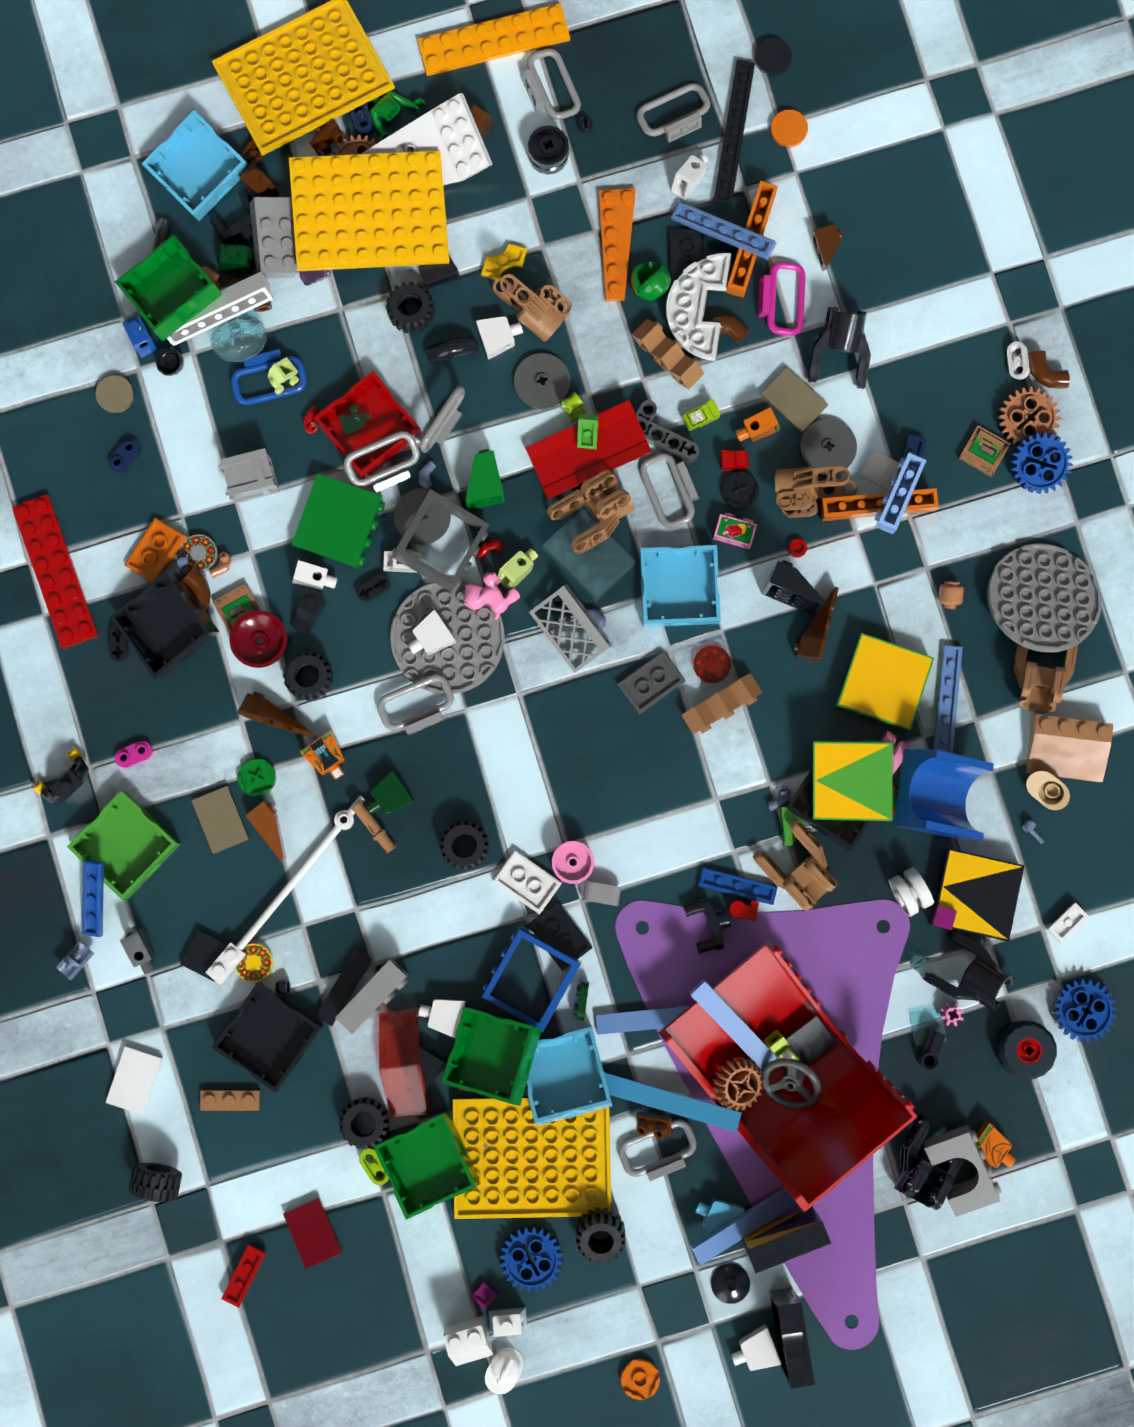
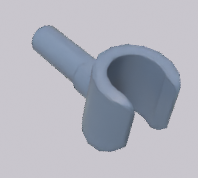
M187 554L178 556L177 560L181 579L184 576V566L189 565Z
M1025 820L1022 829L1043 844L1045 841L1034 831L1036 824L1030 820Z

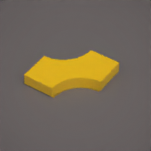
M509 243L503 253L497 256H486L481 276L496 280L501 278L502 274L510 268H522L527 248Z

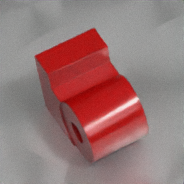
M721 451V471L749 468L748 451Z
M734 901L729 905V914L735 918L756 921L759 902L750 901L748 906L741 901Z

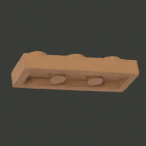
M201 1090L200 1111L260 1110V1090Z

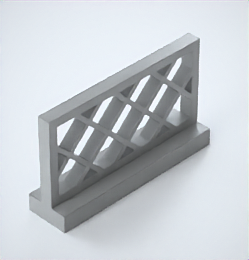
M568 584L562 586L529 612L574 673L612 646V643ZM557 595L563 601L562 608L552 607L553 598ZM540 608L548 609L547 620L540 619L535 612ZM551 610L562 611L560 622L550 620ZM564 612L574 615V624L563 622ZM550 623L560 625L559 635L550 633ZM563 625L573 627L572 637L561 636ZM576 627L583 628L586 631L585 639L575 638ZM561 638L571 640L570 650L562 649L560 646ZM574 641L585 642L583 652L573 651ZM587 643H594L599 651L595 654L586 653ZM572 654L583 655L582 663L577 667L571 661Z

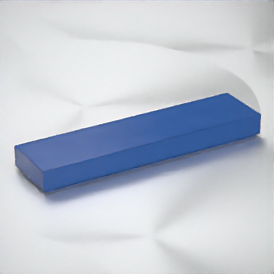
M85 859L83 861L82 934L101 937L103 936L104 862Z
M702 867L698 883L699 887L769 905L774 904L778 888L775 885Z

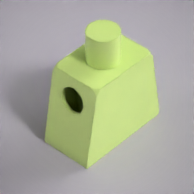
M531 548L525 554L519 551L499 569L497 577L508 591L515 588L531 572L534 565L533 561L538 557L537 553Z

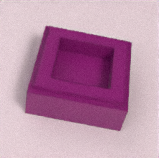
M937 906L932 925L952 930L957 911Z
M483 1281L470 1297L485 1310L498 1296V1293Z

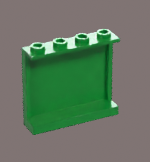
M317 474L292 546L298 550L303 549L347 564L358 570L365 562L366 555L364 553L366 548H369L371 545L372 537L370 536L372 530L375 531L378 526L379 520H377L379 512L382 513L385 506L382 495Z

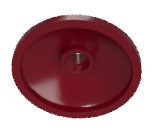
M251 611L242 615L234 623L229 637L230 647L234 656L244 665L252 668L268 667L276 663L284 654L287 647V632L283 623L275 615L266 611ZM259 638L264 639V642L262 644L257 643V640Z

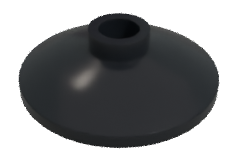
M732 1263L724 1264L713 1273L711 1288L716 1298L721 1302L735 1304L747 1296L750 1289V1279L747 1272L741 1266ZM729 1282L735 1283L733 1288H728L727 1285Z

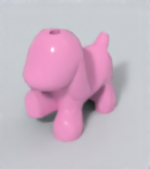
M487 572L483 576L485 587H480L474 583L466 584L464 604L470 609L477 610L488 603L494 612V619H498L500 614L508 608V605L517 601L520 595L512 588L503 597L498 587L501 580L496 576L495 572Z

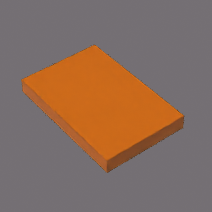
M155 517L124 565L152 582L167 569L187 537Z

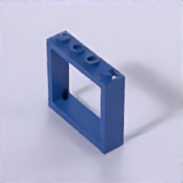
M521 927L519 932L515 930L512 934L510 948L505 947L500 956L503 958L501 964H496L493 968L491 982L486 981L481 990L484 992L482 998L529 1025L541 1028L543 1032L582 961ZM521 938L528 940L571 965L540 1021L491 994Z

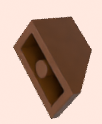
M835 224L816 229L811 236L822 271H825L829 266L842 240L840 229L837 230Z

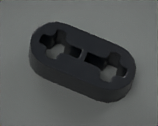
M378 575L358 587L357 597L363 602H369L387 592L391 587V582L387 576ZM382 579V581H387L385 583V588H382L381 586L377 587L376 589L374 588L379 584L378 580ZM365 588L366 590H370L371 588H373V590L368 593L369 597L366 598L365 596H361V594L363 593L362 589Z
M113 626L109 631V654L116 662H123L129 654L128 640L121 635L120 642H118V638L114 636V633L118 632V628ZM118 645H120V650L124 652L120 655V658L114 655L115 652H118Z

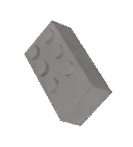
M254 197L250 202L256 274L262 272L266 278H294L298 271L292 198Z
M393 959L389 960L335 1019L351 1034L355 1033L369 1018L373 1019L382 1010L380 1006L383 1003L388 1004L395 996L393 992L396 989L400 990L408 982L406 978L409 974Z

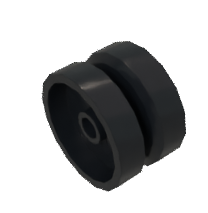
M547 125L533 131L528 141V157L532 167L539 173L547 175L555 174L565 167L569 157V143L567 136L561 129Z

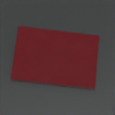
M320 1197L283 1213L305 1269L342 1253Z

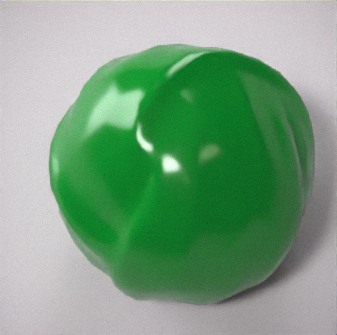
M646 262L637 265L633 269L631 285L634 294L639 298L651 302L664 295L668 290L671 276L668 269L661 263Z

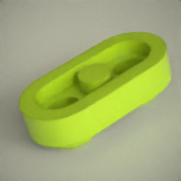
M364 1149L359 1155L361 1166L374 1184H385L389 1177L384 1172L375 1149ZM367 1154H371L373 1156L372 1161H368L366 1159ZM377 1171H382L384 1176L379 1178L376 1174Z

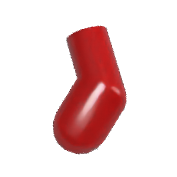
M314 406L310 407L302 420L305 431L309 434L317 431L314 416L318 414L319 410Z
M498 539L485 541L477 556L483 560L489 551L495 550L497 553H500L504 549V545Z

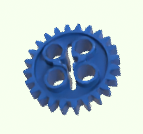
M1037 432L1034 433V438L1031 435H1027L1028 441L1026 442L1021 439L1022 446H1015L1018 452H1012V455L1016 457L1010 460L1011 463L1015 464L1010 470L1016 471L1012 477H1019L1016 483L1019 485L1023 483L1022 488L1027 489L1029 487V492L1031 493L1034 492L1035 488L1037 494H1041L1042 489L1044 493H1048L1049 488L1055 491L1056 484L1062 486L1061 479L1068 480L1065 473H1071L1067 469L1069 466H1073L1072 463L1068 462L1073 456L1067 455L1071 449L1064 448L1067 443L1065 441L1060 442L1061 437L1059 436L1054 439L1053 433H1050L1048 437L1046 432H1042L1041 437ZM1035 446H1038L1040 451L1034 456L1032 450ZM1056 452L1057 459L1051 462L1050 455ZM1026 457H1031L1052 465H1056L1057 469H1052L1026 460ZM1029 464H1032L1033 470L1027 474L1025 469ZM1046 470H1049L1051 475L1045 480L1043 474Z
M1080 979L1078 984L1076 980H1072V987L1069 984H1065L1066 991L1059 989L1062 995L1055 996L1059 1002L1052 1004L1057 1007V1010L1052 1013L1058 1015L1054 1021L1061 1023L1057 1028H1065L1063 1034L1068 1035L1070 1033V1039L1072 1040L1077 1036L1078 1042H1082L1083 1037L1087 1043H1090V1037L1093 1041H1097V1035L1104 1038L1103 1031L1110 1032V1029L1107 1027L1108 1025H1115L1111 1021V1018H1117L1116 1015L1112 1014V1011L1117 1010V1008L1111 1006L1115 1000L1109 999L1112 994L1111 992L1104 993L1107 987L1102 986L1099 988V982H1095L1092 985V980L1088 979L1085 984L1084 979ZM1079 992L1084 996L1083 1001L1080 1003L1076 1000V995ZM1096 1001H1099L1101 1003V1009L1099 1011H1095L1094 1009V1003ZM1082 1007L1086 1008L1087 1014L1081 1011ZM1071 1010H1074L1076 1014L1073 1020L1068 1018V1013ZM1088 1019L1093 1021V1026L1090 1029L1086 1027Z
M534 1226L532 1231L529 1232L528 1227H525L524 1233L518 1229V1236L511 1233L512 1241L506 1239L505 1243L508 1247L501 1248L506 1253L500 1255V1258L505 1260L500 1263V1267H506L502 1274H509L506 1281L508 1282L513 1279V1287L520 1284V1291H522L524 1286L527 1287L528 1293L531 1287H534L536 1292H538V1286L545 1290V1283L547 1282L549 1285H552L551 1278L558 1279L555 1272L562 1271L558 1265L563 1264V1260L558 1259V1257L563 1256V1252H557L561 1245H554L556 1237L549 1239L551 1232L544 1235L543 1228L536 1232V1227ZM538 1241L542 1247L540 1250L535 1251L531 1248V1244ZM524 1243L527 1244L532 1258L536 1257L535 1265L540 1273L539 1276L536 1275L532 1262H527L528 1253L523 1246ZM521 1250L524 1256L521 1259H516L513 1256V1252ZM541 1260H548L550 1266L543 1269L539 1266V1262ZM524 1268H529L532 1271V1275L524 1277L521 1271Z

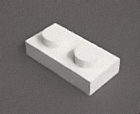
M1074 902L1047 930L1059 943H1063L1089 916Z

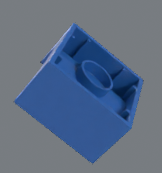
M904 749L893 826L949 838L983 841L984 833L975 830L968 821L966 798L972 783L981 774L993 771L994 763L941 750Z

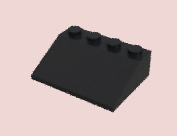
M782 560V562L778 561L769 575L762 595L815 616L824 606L825 600L798 569L792 567V563Z

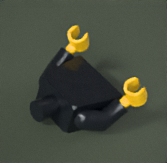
M72 746L73 750L71 753L66 751V756L74 760V764L49 788L40 779H37L39 782L37 786L31 785V788L37 794H41L50 804H56L59 801L65 802L88 778L89 769L81 757L82 752Z

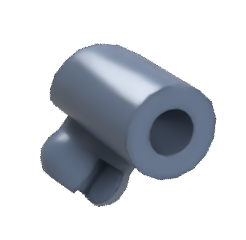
M586 609L597 625L603 628L606 617L598 609Z
M787 786L780 787L777 798L767 802L770 811L788 804L791 791Z

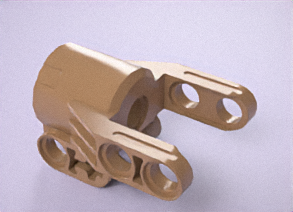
M511 274L496 279L492 284L493 292L518 313L517 320L544 342L558 329L572 308L570 300L552 285L538 288L534 293ZM505 278H510V279H512L513 284H511V283H510L508 280H506ZM497 282H499L500 288L503 292L497 291ZM521 290L526 291L528 293V297L521 292ZM510 298H512L518 304H513ZM558 303L562 305V312L557 307Z
M844 466L777 469L775 474L776 503L788 518L814 516L818 512L816 500L856 495L858 490L856 484L850 480L848 469ZM840 471H844L847 474L843 480L836 479V474ZM822 472L826 473L827 479L819 481L817 475ZM845 485H853V491L851 493H844L843 488ZM833 486L835 489L832 494L827 495L824 493L826 487ZM794 510L792 513H787L786 511Z
M604 470L582 484L580 490H576L555 502L547 510V514L552 520H561L584 506L589 511L596 525L575 537L571 547L576 554H581L609 538L619 524V519L635 510L629 492L619 489L617 476L611 470Z
M1017 644L1013 669L1019 687L1022 688L1019 705L1022 708L1039 713H1049L1056 710L1057 703H1061L1064 687L1074 674L1078 645L1065 650L1063 667L1056 666L1055 669L1037 666L1035 662H1026L1028 648Z
M794 819L789 824L792 833L811 853L809 857L802 861L787 876L762 851H757L753 855V859L776 886L785 889L802 909L808 911L811 907L815 906L816 901L827 891L832 892L839 882L826 869L828 865L822 845L798 819Z

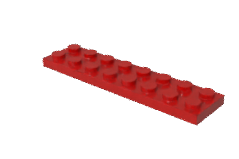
M46 494L13 506V513L61 648L65 649L98 637L97 628L50 496Z

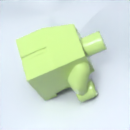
M287 357L275 363L268 373L269 382L275 388L276 394L283 392L284 387L281 384L290 379L289 383L292 386L299 381L298 377L295 376L298 371Z

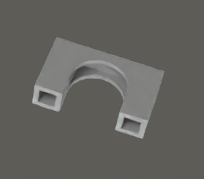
M968 1124L924 1140V1149L932 1166L953 1158H964L972 1162L978 1170L976 1177L970 1183L950 1190L947 1195L955 1217L1000 1202L999 1194L1002 1193L999 1183L994 1182L992 1178L994 1173L990 1164L986 1165L984 1161L986 1155L983 1148H979L976 1143L978 1142L975 1130L971 1131Z

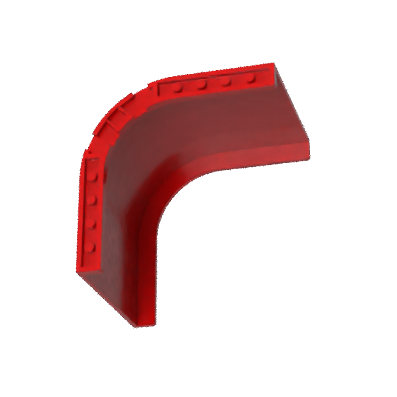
M767 941L715 984L712 989L764 1044L763 1040L775 1030H778L785 1037L813 1014L819 1018L837 1043L832 1049L808 1066L819 1078L822 1089L820 1098L814 1105L804 1109L787 1108L777 1104L767 1095L764 1089H760L759 1092L762 1095L756 1097L757 1102H751L752 1107L746 1106L745 1110L738 1109L739 1112H742L737 1129L738 1132L802 1210L806 1212L917 1118V1115L913 1111L915 1107L908 1098L904 1100L905 1096L898 1088L894 1090L895 1086L889 1079L885 1080L886 1078L881 1071L877 1070L870 1060L866 1062L848 1043L849 1037L843 1030L840 1032L820 1009L822 1004L815 996L813 998L810 996L812 993L810 988L806 984H801L803 980L796 971L792 972V964L786 958L783 959L781 957L783 952L777 945L772 946ZM695 1001L660 1030L658 1034L716 1105L725 1107V1105L719 1103L714 1095L716 1092L712 1087L716 1084L713 1079L718 1078L715 1072L720 1073V1066L725 1067L726 1061L732 1062V1058L739 1059V1057H743L745 1059H752ZM774 1038V1039L772 1040L771 1044H772L774 1041H776L778 1038ZM781 1066L773 1069L769 1075V1083L782 1080L787 1068ZM805 1075L802 1084L813 1094V1083ZM785 1088L775 1091L781 1097L790 1101L800 1102L806 1100L797 1091L791 1092Z

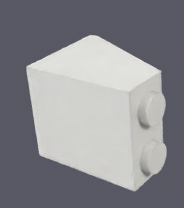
M484 1316L445 1327L443 1334L448 1357L456 1366L494 1355Z

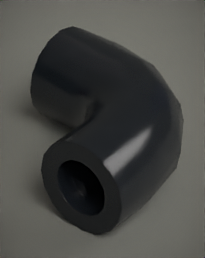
M473 336L450 339L429 346L426 350V356L432 364H437L457 357L475 355L478 352L479 345L477 339Z

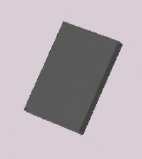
M662 651L617 683V685L640 715L686 681L666 653Z

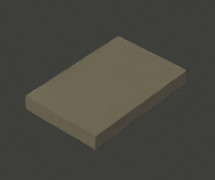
M787 367L761 394L770 405L801 433L828 406L821 397Z
M228 786L192 800L213 854L249 840Z

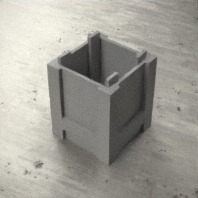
M265 448L221 459V464L218 466L223 468L222 472L225 475L228 492H225L226 496L229 495V499L234 500L235 504L280 493L271 456Z

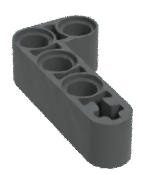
M651 400L644 401L640 405L636 417L639 423L645 427L643 432L648 443L687 463L696 461L699 454L698 445L654 423L653 420L656 416L657 406ZM650 407L653 413L645 414L643 409ZM654 432H659L662 437L660 439H654L652 438L651 434ZM669 441H676L678 443V447H670L668 444ZM690 449H692L693 454H691L690 456L687 455Z

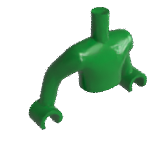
M389 91L381 98L377 97L371 100L375 105L370 109V115L382 141L389 137L390 134L386 133L379 117H383L387 121L392 120L400 111L399 104L414 108L418 113H421L420 106H427L421 98L411 101L395 92Z

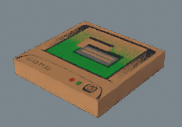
M977 425L958 459L992 477L1011 443Z
M246 583L212 601L229 633L234 623L242 615L251 611H261Z

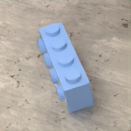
M908 453L905 458L901 457L897 466L900 469L898 475H893L889 484L892 486L890 493L886 492L882 503L885 505L882 510H878L874 520L877 521L875 527L891 534L897 530L926 463L925 459Z

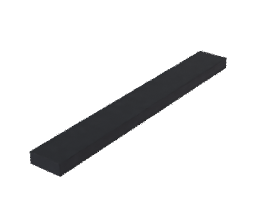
M737 60L713 200V204L732 206L755 68L754 62Z

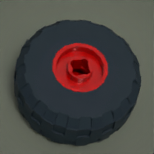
M1029 1020L1015 1021L1005 1027L998 1036L996 1045L997 1059L1002 1068L1012 1076L1025 1080L1037 1079L1044 1076L1053 1067L1057 1057V1045L1051 1032L1043 1025Z

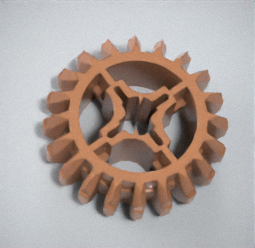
M739 1057V1059L732 1058V1062L726 1061L725 1067L720 1066V1073L715 1072L718 1078L713 1079L716 1085L712 1088L716 1092L714 1095L720 1104L736 1111L739 1108L745 1110L746 1106L752 1107V1101L757 1102V1096L762 1095L759 1091L764 1088L761 1083L765 1079L761 1076L763 1074L762 1070L752 1060Z

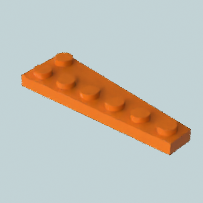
M636 188L599 190L606 302L625 300Z

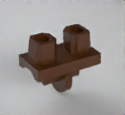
M331 120L322 129L319 127L314 129L317 134L309 142V145L318 156L321 154L328 156L332 152L330 145L334 141L341 143L345 137L337 123Z
M656 1109L654 1114L638 1111L636 1114L638 1135L645 1136L648 1131L653 1132L654 1136L658 1139H664L666 1135H672L671 1117L664 1116L662 1110Z

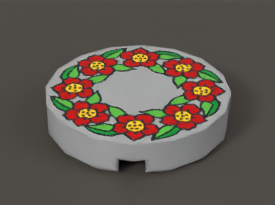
M205 535L190 536L180 547V555L187 554L189 558V565L185 566L187 569L193 566L200 573L210 570L218 559L216 544Z

